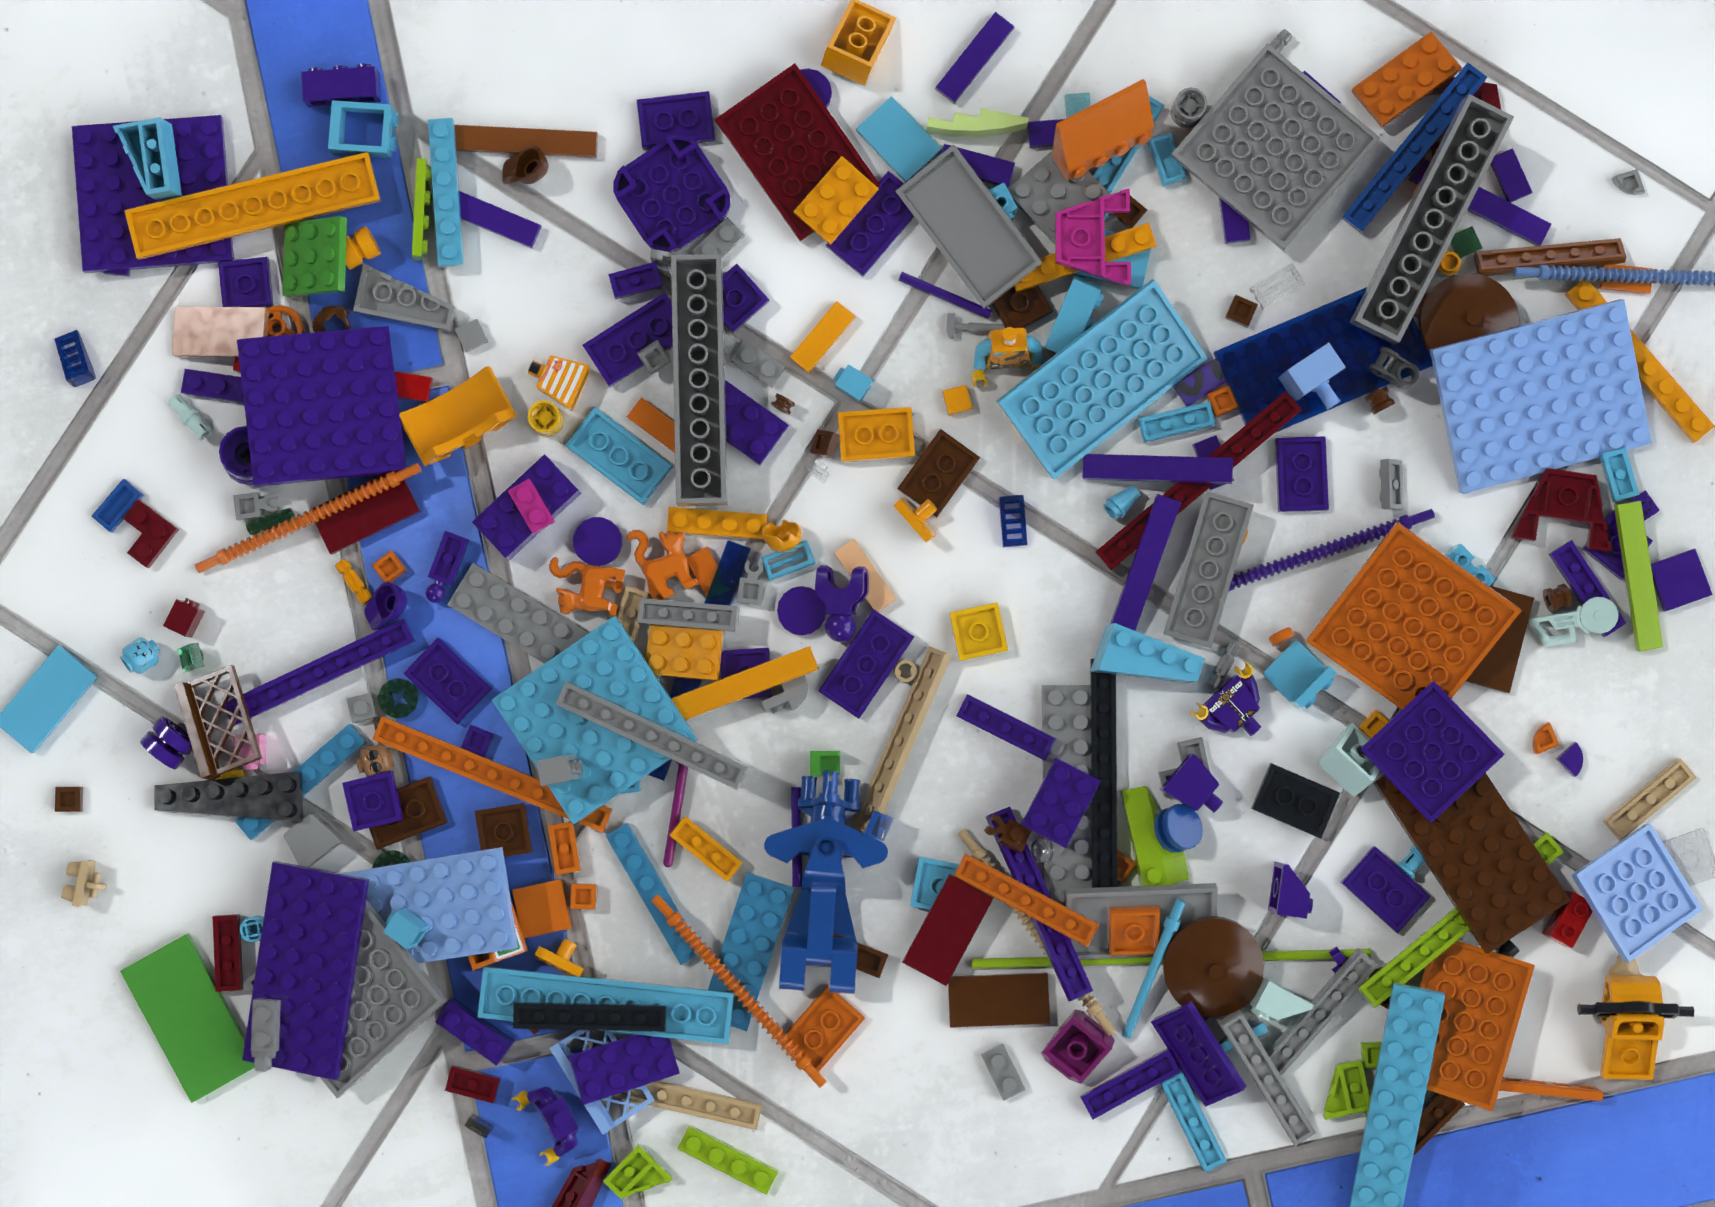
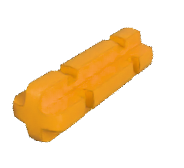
M343 559L339 561L335 568L339 574H343L342 578L352 593H356L355 597L359 603L364 604L368 602L372 595L368 589L364 588L365 585L355 570H351L352 566L348 560Z

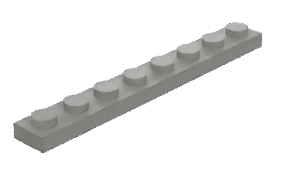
M565 682L557 699L556 705L738 790L748 769V766L570 682Z

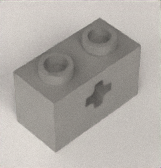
M564 755L536 761L541 786L581 779L580 774L583 773L581 760L577 759L576 755Z

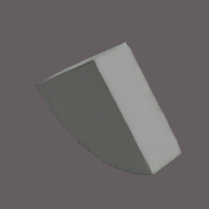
M1637 169L1611 178L1615 186L1624 193L1639 195L1645 192Z
M651 249L650 259L657 264L671 265V255L676 254Z

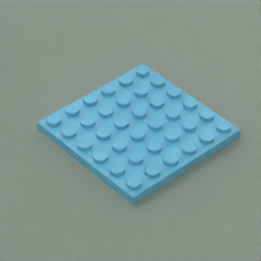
M617 616L612 617L492 699L536 768V761L558 756L576 755L577 759L581 760L583 773L580 774L581 779L548 785L572 824H576L665 764L670 758L556 705L566 681L695 742L698 741V738Z

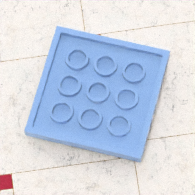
M1651 823L1644 824L1571 875L1623 962L1632 961L1703 910Z

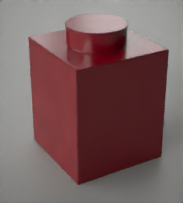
M185 598L184 601L176 599L163 626L182 636L192 638L205 611L198 608L200 603L192 599Z

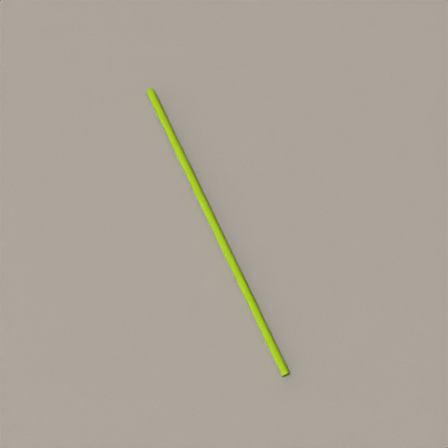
M1370 948L1360 949L1371 958ZM1332 949L1262 951L1264 961L1333 959L1329 954V951ZM1339 949L1345 959L1356 951V949ZM1048 957L972 959V969L1053 966L1050 960L1047 959ZM1153 957L1082 959L1080 962L1082 966L1150 964Z

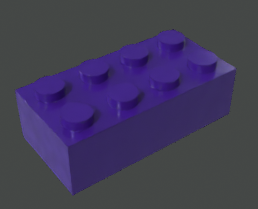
M545 454L472 521L479 531L508 560H511L540 533L532 534L508 490L530 478L554 519L582 494Z

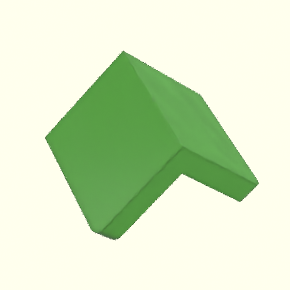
M810 751V776H823V771H830V776H832V771H837L840 775V751Z

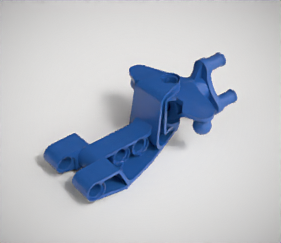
M823 771L822 793L816 799L817 777L802 776L801 798H798L797 808L811 817L810 823L772 834L767 837L764 843L766 853L784 863H788L798 854L809 856V861L803 875L802 890L782 940L779 989L804 990L806 966L831 967L829 992L855 994L858 945L845 893V877L841 861L842 858H854L862 868L882 863L887 858L888 849L883 842L845 825V819L860 812L861 802H858L860 780L844 779L843 801L840 799V795L837 794L839 776L837 771H832V781H829L830 771ZM833 933H835V934H837V935H840V936H842V937H845V938H836V937H833Z

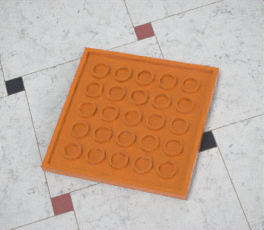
M1397 521L1310 633L1306 642L1397 707L1403 709L1432 681L1452 699L1522 610Z

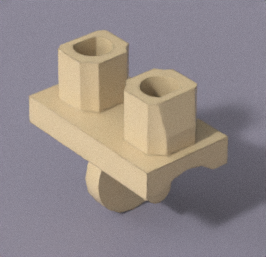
M84 860L68 863L67 875L78 878L76 886L64 885L61 898L72 902V906L81 907V905H87L89 897L97 898L98 890H106L107 884L100 882L101 873L94 872L96 861Z

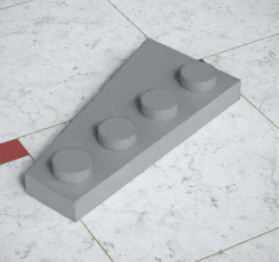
M363 263L353 311L359 314L451 332L456 307Z

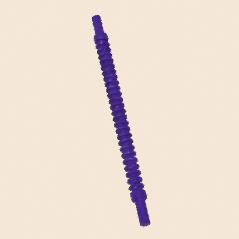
M1429 509L1412 516L1403 515L1399 517V520L1393 519L1392 523L1386 521V525L1380 523L1379 527L1374 525L1372 530L1366 528V532L1360 530L1359 534L1356 532L1353 533V536L1348 534L1345 539L1340 537L1339 541L1336 539L1333 540V543L1328 541L1325 546L1320 544L1319 548L1314 546L1313 550L1309 548L1306 549V552L1301 550L1299 555L1293 553V557L1287 555L1286 559L1281 557L1278 562L1273 560V564L1267 562L1266 566L1263 564L1260 565V568L1255 566L1252 571L1247 569L1246 573L1243 571L1240 572V575L1235 573L1233 574L1229 591L1234 590L1235 586L1240 588L1241 584L1246 586L1249 581L1254 583L1255 579L1260 581L1261 577L1266 579L1267 575L1273 577L1275 572L1280 574L1281 570L1287 572V568L1293 570L1294 566L1300 567L1301 563L1307 565V561L1311 563L1314 562V559L1319 561L1321 556L1327 558L1328 554L1331 556L1334 555V552L1339 554L1342 549L1347 551L1348 547L1353 549L1354 545L1360 547L1361 543L1366 545L1368 540L1370 542H1373L1374 538L1380 540L1381 536L1385 537L1397 521L1407 529H1411L1415 524L1435 518L1434 511Z

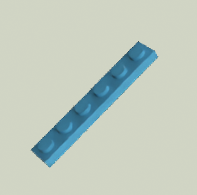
M348 724L293 771L302 773L303 797L367 743L352 724ZM239 817L235 820V823L250 840H253L276 820Z
M626 823L605 835L680 965L699 955V953H694V948H689L690 943H685L684 937H679L680 932H675V927H670L666 921L668 919L651 902L659 894L674 912H679L629 824Z

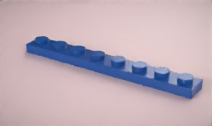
M1467 63L1347 210L1342 219L1362 233L1450 125L1462 99L1469 94L1473 96L1485 82L1487 76Z

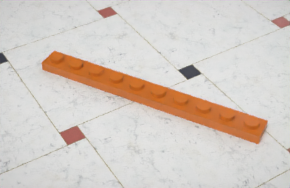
M381 717L372 740L569 819L548 785L541 786L539 779L387 717ZM603 805L578 823L603 833L613 809Z

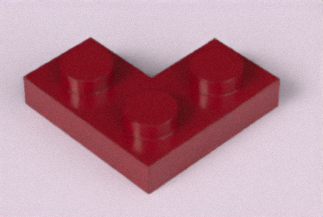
M140 499L136 500L122 518L142 533L127 554L146 568L152 566L179 531L176 526Z

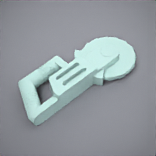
M1594 597L1587 600L1583 606L1578 605L1577 610L1529 618L1528 625L1535 632L1544 647L1577 642L1574 627L1580 626L1588 635L1590 632L1600 634L1608 632L1615 627L1618 621V610L1611 600L1605 597ZM1550 621L1555 630L1569 628L1570 633L1549 636L1540 622Z

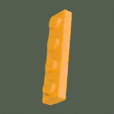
M669 507L667 532L682 531L684 534L764 540L762 529L767 524L768 515Z

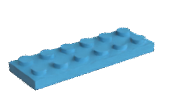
M747 872L718 958L721 959V964H726V970L730 969L729 973L731 975L735 974L734 979L740 980L739 984L741 986L745 985L744 990H749V996H754L753 1000L756 1002L794 887ZM717 974L712 976L708 990L733 992L732 990L728 991L729 987L727 985L723 986L724 981H719ZM735 996L731 1026L747 1031L753 1013H748V1008L742 1007L743 1002H738V997Z

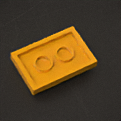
M841 156L793 213L831 245L879 188Z
M911 407L838 412L841 462L915 457Z
M650 624L646 661L657 676L719 681L724 631Z

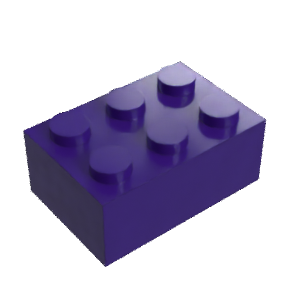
M1055 757L1021 825L1067 848L1101 781Z

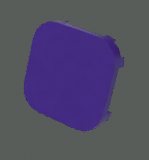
M672 134L665 137V140L626 166L623 165L617 171L613 181V192L618 203L644 242L653 250L674 253L721 223L727 217L730 210V194L727 187L693 138L684 135Z

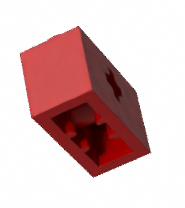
M1565 890L1571 901L1552 913L1542 934L1565 947L1573 949L1593 911L1584 897L1575 892Z

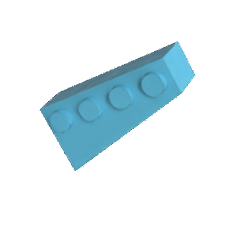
M1113 623L1105 627L1090 672L1193 683L1198 682L1205 658Z

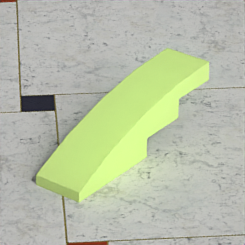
M981 108L979 117L955 113L953 122L929 117L926 133L952 137L1002 135L1026 129L1029 118Z

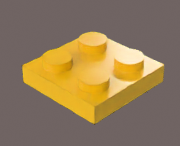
M998 602L949 612L959 661L1008 651Z

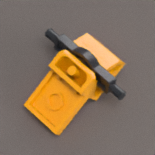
M1605 975L1602 1002H1596L1594 1005H1577L1578 1015L1600 1017V1021L1606 1029L1600 1069L1602 1079L1653 1080L1658 1040L1663 1038L1664 1018L1674 1019L1677 1016L1693 1017L1695 1013L1693 1006L1663 1003L1661 983L1656 976Z

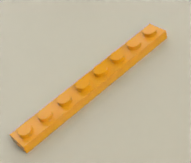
M1584 279L1564 294L1577 310L1607 303L1589 281L1585 282ZM1630 329L1640 383L1691 442H1697L1715 426Z

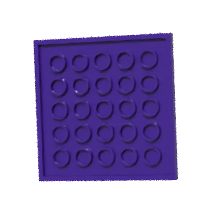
M221 115L164 119L172 124L182 196L227 186L228 176L223 117ZM131 122L72 126L82 270L84 273L210 264L234 260L233 238L138 260L124 210L161 201L146 195L133 169L134 166L123 149L124 145L113 128L115 125Z
M389 326L237 339L254 487L387 474L392 471L396 473L407 468Z

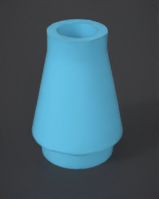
M1130 485L1127 489L1106 499L1104 504L1105 511L1114 520H1117L1119 517L1123 518L1134 502L1141 496L1140 492L1136 487Z

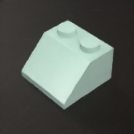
M1352 722L1325 750L1318 764L1344 790L1355 797L1373 783L1379 770L1359 750L1370 738Z
M1265 978L1262 979L1257 993L1248 1003L1252 1006V1012L1267 1021L1271 1017L1280 1020L1312 1010L1314 1006Z

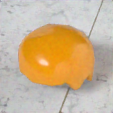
M783 520L780 526H775L772 522H769L763 527L762 536L771 550L786 552L799 544L802 539V529L796 522Z

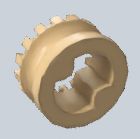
M909 660L900 661L895 667L896 678L902 682L912 681L917 674L915 664ZM903 664L910 665V671L913 673L912 676L902 678L899 667Z

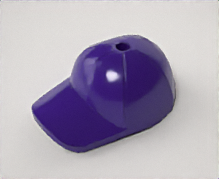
M384 582L378 587L364 610L372 630H377L386 622L394 621L401 616L408 602L407 595L401 587L391 582Z

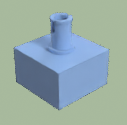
M1327 343L1288 369L1278 378L1295 402L1312 391L1317 393L1328 410L1341 401L1328 384L1330 382L1329 379L1346 367L1330 343Z

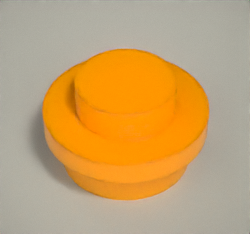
M1446 251L1437 270L1447 276L1458 272L1461 267L1459 255L1453 251Z

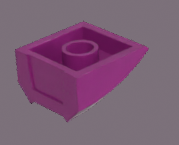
M1075 1009L1057 1030L1041 1054L1045 1061L1069 1080L1081 1084L1112 1050L1115 1040L1112 1035L1108 1036L1103 1028L1084 1011Z

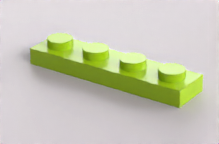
M417 158L412 241V260L422 261V255L428 252V239H423L424 230H429V215H425V205L430 206V191H426V181L431 182V167L427 166V159Z
M691 1125L688 1126L677 1148L766 1195L778 1173V1170Z

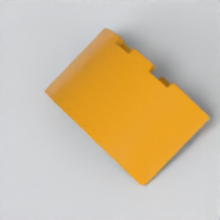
M490 366L484 367L474 376L441 396L400 413L401 424L424 466L450 457L454 450L465 446L466 449L483 440L481 436L493 430L498 431L517 417Z

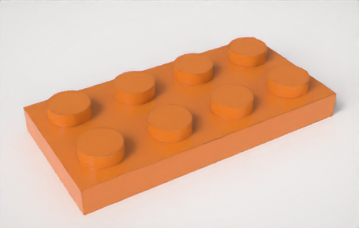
M1430 32L1353 87L1352 93L1378 125L1383 128L1458 74L1462 67L1437 37Z

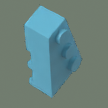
M158 117L113 126L124 145L123 149L128 154L146 195L158 201L181 197L172 124Z
M1074 275L1044 348L1058 353L1079 337L1084 330L1086 331L1091 327L1094 318L1090 317L1093 308H1099L1104 295L1100 294L1101 284Z

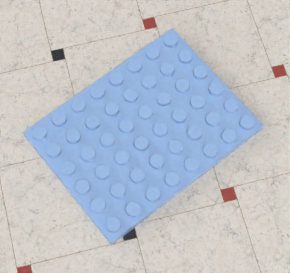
M1624 299L1430 349L1459 492L1462 494L1543 473L1546 468L1558 469L1599 458L1601 454L1625 447L1626 450L1652 443Z

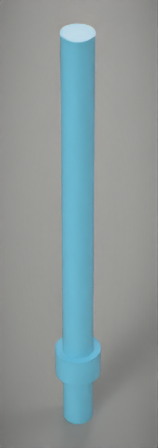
M1177 898L1170 916H1166L1163 924L1165 928L1122 1032V1035L1126 1038H1131L1172 935L1179 928L1181 923L1179 918L1186 904L1184 900Z

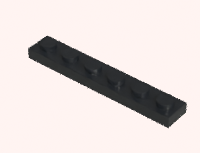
M514 1002L513 1029L665 1032L667 1005Z

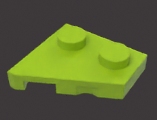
M1356 1059L1335 1064L1323 1111V1118L1327 1120L1368 1111L1370 1095L1362 1060Z
M638 1144L609 1173L603 1182L622 1199L634 1193L651 1189V1187L668 1183L673 1179V1176Z

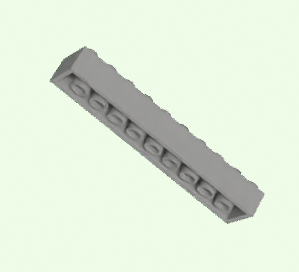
M1470 94L1462 99L1349 323L1393 345L1400 343L1514 116Z
M721 254L671 255L676 504L678 507L728 505Z

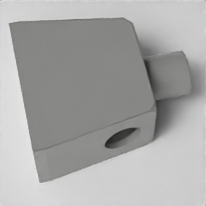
M311 813L307 817L303 816V822L289 821L292 828L284 834V838L298 865L305 867L313 866L345 841L344 837L318 813Z

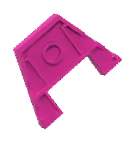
M1124 189L1118 193L1100 197V199L1056 212L1055 264L1123 286H1131V262H1105L1104 213H1129L1130 189Z

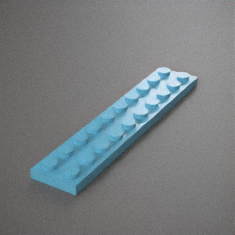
M484 966L477 1018L513 1021L514 1002L667 1005L665 1032H608L729 1044L734 992Z
M1393 982L1349 1207H1403L1445 999L1444 992Z

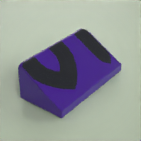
M1215 358L1178 382L1173 388L1184 405L1188 407L1228 380L1220 363Z

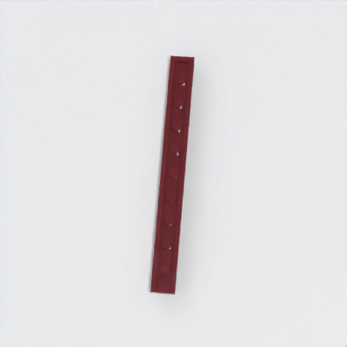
M1285 391L1208 457L1233 458L1234 468L1302 409ZM1176 483L1162 496L1181 502L1178 515L1214 484ZM1153 503L1095 551L1110 570H1113L1137 549Z

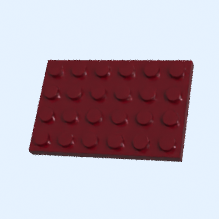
M796 63L715 119L716 124L799 242L813 234L814 231L793 212L841 156L874 185L880 186L875 176Z

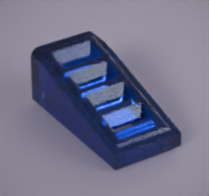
M78 330L54 339L65 379L73 387H78L96 379L93 366ZM75 342L76 345L65 349V345ZM78 352V354L68 357V355ZM81 361L80 364L75 365V366H73V367L71 366L72 364H75V363Z
M1024 495L999 497L998 505L1003 548L1028 545ZM1018 503V508L1005 509L1006 504ZM1019 513V518L1006 519L1007 514ZM1020 523V528L1007 529L1006 527L1009 524ZM1021 533V538L1007 539L1008 534Z

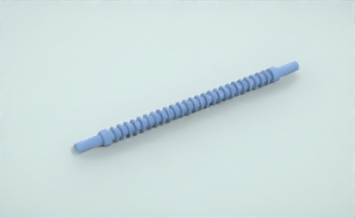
M1548 265L1514 267L1513 270L1514 277H1537L1538 280H1548L1549 278L1553 281L1556 278L1560 281L1563 278L1564 281H1567L1570 278L1571 281L1577 279L1580 282L1584 279L1587 282L1590 279L1592 282H1595L1597 279L1598 282H1602L1604 279L1605 282L1611 280L1613 283L1618 280L1619 283L1623 281L1626 283L1630 281L1636 283L1638 281L1642 284L1645 281V283L1649 284L1652 281L1653 284L1657 282L1663 284L1665 282L1669 285L1672 282L1676 285L1679 282L1680 285H1683L1686 282L1687 285L1693 283L1696 286L1699 283L1703 286L1706 283L1710 286L1713 283L1715 286V272L1714 274L1712 271L1706 273L1704 270L1701 272L1698 270L1694 272L1692 270L1687 272L1681 270L1679 272L1676 269L1672 272L1670 269L1667 271L1664 269L1660 271L1658 269L1653 271L1647 269L1645 271L1641 268L1638 271L1637 268H1634L1631 271L1630 268L1626 270L1619 268L1617 270L1615 267L1612 270L1609 267L1605 268V270L1603 267H1599L1598 270L1596 267H1592L1590 270L1588 266L1584 269L1582 266L1578 268L1575 266L1571 268L1565 266L1563 269L1560 265L1557 268L1554 265L1550 268Z

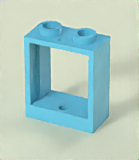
M332 100L328 150L333 155L353 156L368 152L370 158L392 159V151L395 152L397 148L394 127H398V113H396L391 104ZM347 112L384 114L381 146L344 144Z

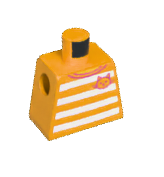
M550 356L546 365L533 360L528 374L539 378L536 386L539 391L573 412L591 368L584 363Z

